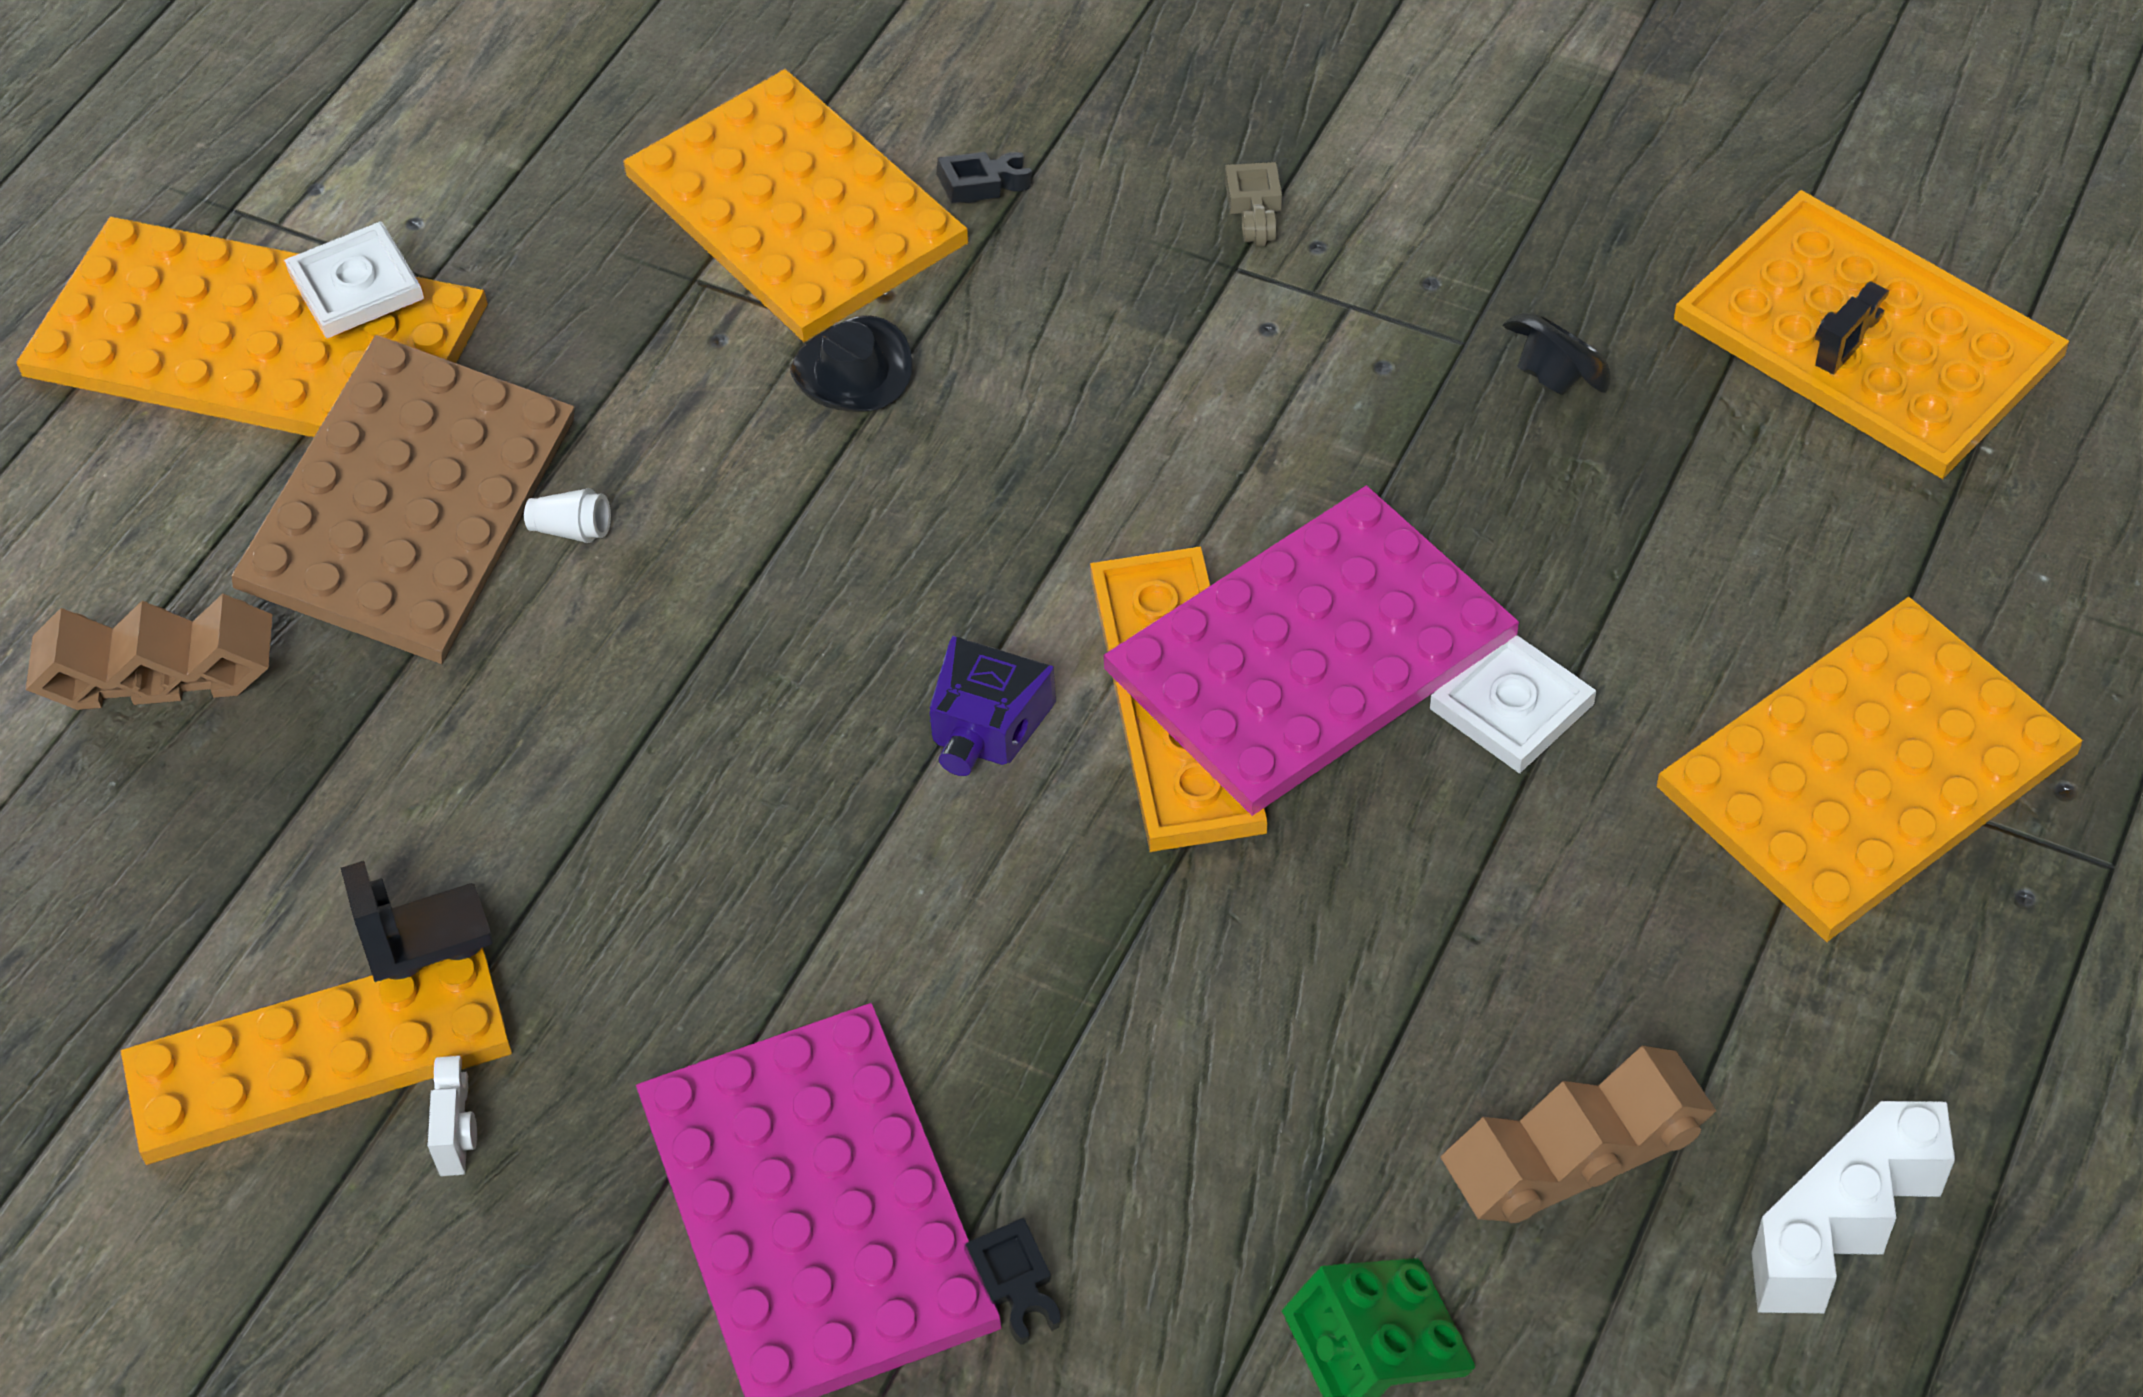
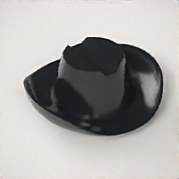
M1532 313L1515 315L1502 325L1512 332L1527 336L1517 367L1523 372L1537 377L1538 381L1544 386L1563 395L1583 377L1598 391L1607 392L1611 378L1608 363L1598 351L1550 320Z
M862 315L836 324L808 341L794 357L790 373L799 389L812 401L835 410L867 412L889 405L903 393L911 377L912 356L905 335L896 325L877 316Z

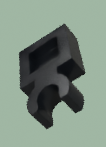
M986 152L938 157L936 175L951 204L960 202L975 203L979 200L1000 198L1001 188L1010 191H1025L1031 188L1032 170L1031 168L1023 169L1024 155L1019 152L1006 153L996 160H990Z
M1870 281L1862 288L1857 298L1852 296L1837 313L1830 311L1824 317L1815 335V340L1820 342L1815 366L1833 375L1862 344L1867 329L1874 327L1884 315L1885 310L1879 306L1889 295V290Z
M1024 1217L965 1243L964 1251L991 1304H995L996 1307L1007 1301L1012 1308L1009 1320L1010 1331L1020 1345L1027 1343L1029 1340V1333L1023 1323V1318L1030 1312L1041 1313L1046 1318L1051 1331L1059 1328L1060 1312L1058 1306L1050 1297L1039 1293L1037 1290L1038 1287L1050 1282L1051 1273Z

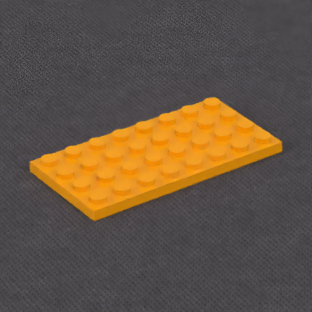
M109 217L18 358L16 364L22 377L315 437L375 335L457 363L488 303L485 292L482 289L415 277L421 286L424 299L326 339L292 280L285 263L286 259L299 253Z

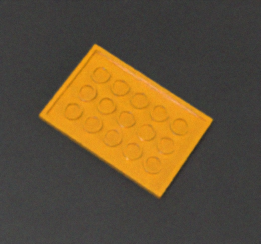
M786 69L623 160L626 175L803 342H806L968 244L967 228Z
M1802 190L1676 304L1674 320L1941 479H1944L2065 356L2069 340ZM1870 281L1889 290V295L1879 306L1885 310L1884 315L1874 327L1867 329L1862 344L1833 375L1815 366L1820 342L1815 340V335L1824 317L1830 311L1837 313L1852 296L1857 298L1862 288Z
M1907 597L1661 771L1656 787L1822 939L1828 942L2075 757L2080 750L2083 740L1913 599Z

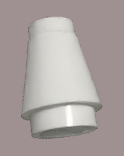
M587 488L528 499L524 509V521L529 531H538L540 533L591 543L595 538H603L607 535L611 521V510L608 498L604 494H596L593 489Z

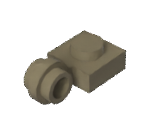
M1276 162L1225 165V185L1230 214H1242L1243 241L1253 242L1254 247L1265 246L1266 241L1276 239L1275 212L1281 211L1282 192Z

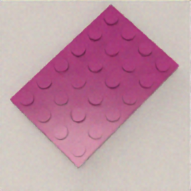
M1366 485L1103 655L1104 669L1253 816L1517 636L1519 621Z
M872 1003L636 1084L641 1104L744 1397H819L1001 1329L1000 1317L995 1304H991L964 1251L965 1243L969 1242Z

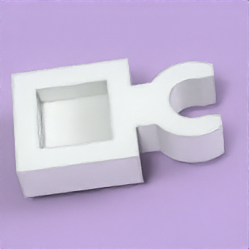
M461 1056L436 1057L434 1062L435 1090H431L428 1148L440 1176L465 1175L466 1150H474L477 1144V1126L474 1112H465V1101L468 1094L467 1072H461Z

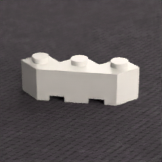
M1881 1101L1762 1217L1752 1250L1756 1300L1759 1313H1825L1837 1278L1834 1254H1883L1896 1221L1893 1196L1941 1197L1955 1161L1946 1102Z

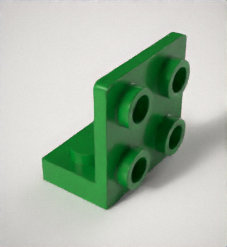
M1418 1258L1320 1266L1281 1310L1323 1397H1381L1391 1385L1467 1377L1475 1369V1363L1460 1333L1455 1327L1422 1261Z

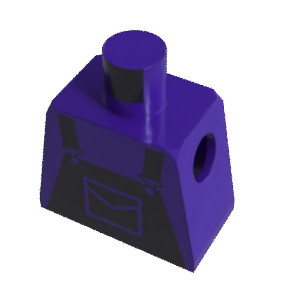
M952 636L948 644L929 712L933 741L944 747L939 756L940 765L954 775L967 776L971 773L978 758L1001 765L1011 763L1056 702L1054 666Z

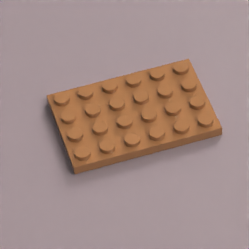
M375 335L232 574L233 588L442 664L522 517L527 500L532 498L574 420L575 406Z

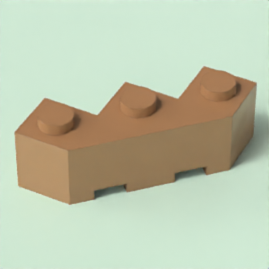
M221 594L194 621L173 614L162 607L141 601L114 628L90 620L84 615L60 608L33 635L26 690L76 710L102 708L103 699L131 696L133 705L182 701V693L185 691L211 689L214 698L238 696L268 669L273 614L226 594Z
M1641 1046L1599 1086L1562 1081L1520 1121L1482 1117L1440 1157L1478 1219L1518 1223L1528 1219L1536 1212L1591 1187L1603 1185L1615 1176L1661 1155L1684 1148L1701 1133L1699 1126L1712 1116L1716 1109L1676 1051Z

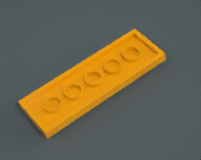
M1201 547L1090 563L1091 580L1107 652L1210 586ZM1113 678L1150 852L1267 834L1265 809L1263 808L1251 816Z
M483 948L475 955L466 959H446L424 966L416 974L404 979L395 980L387 978L374 982L373 976H368L120 1050L139 1154L146 1165L434 1078V1062L436 1057L461 1056L462 1070L512 1054Z

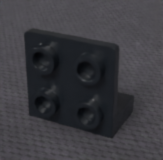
M364 861L341 868L353 919L374 982L387 978L395 980L404 979L416 974L424 966L446 959H466L478 953L481 948L489 946L494 942L475 884L473 883L392 908L383 878L371 881Z

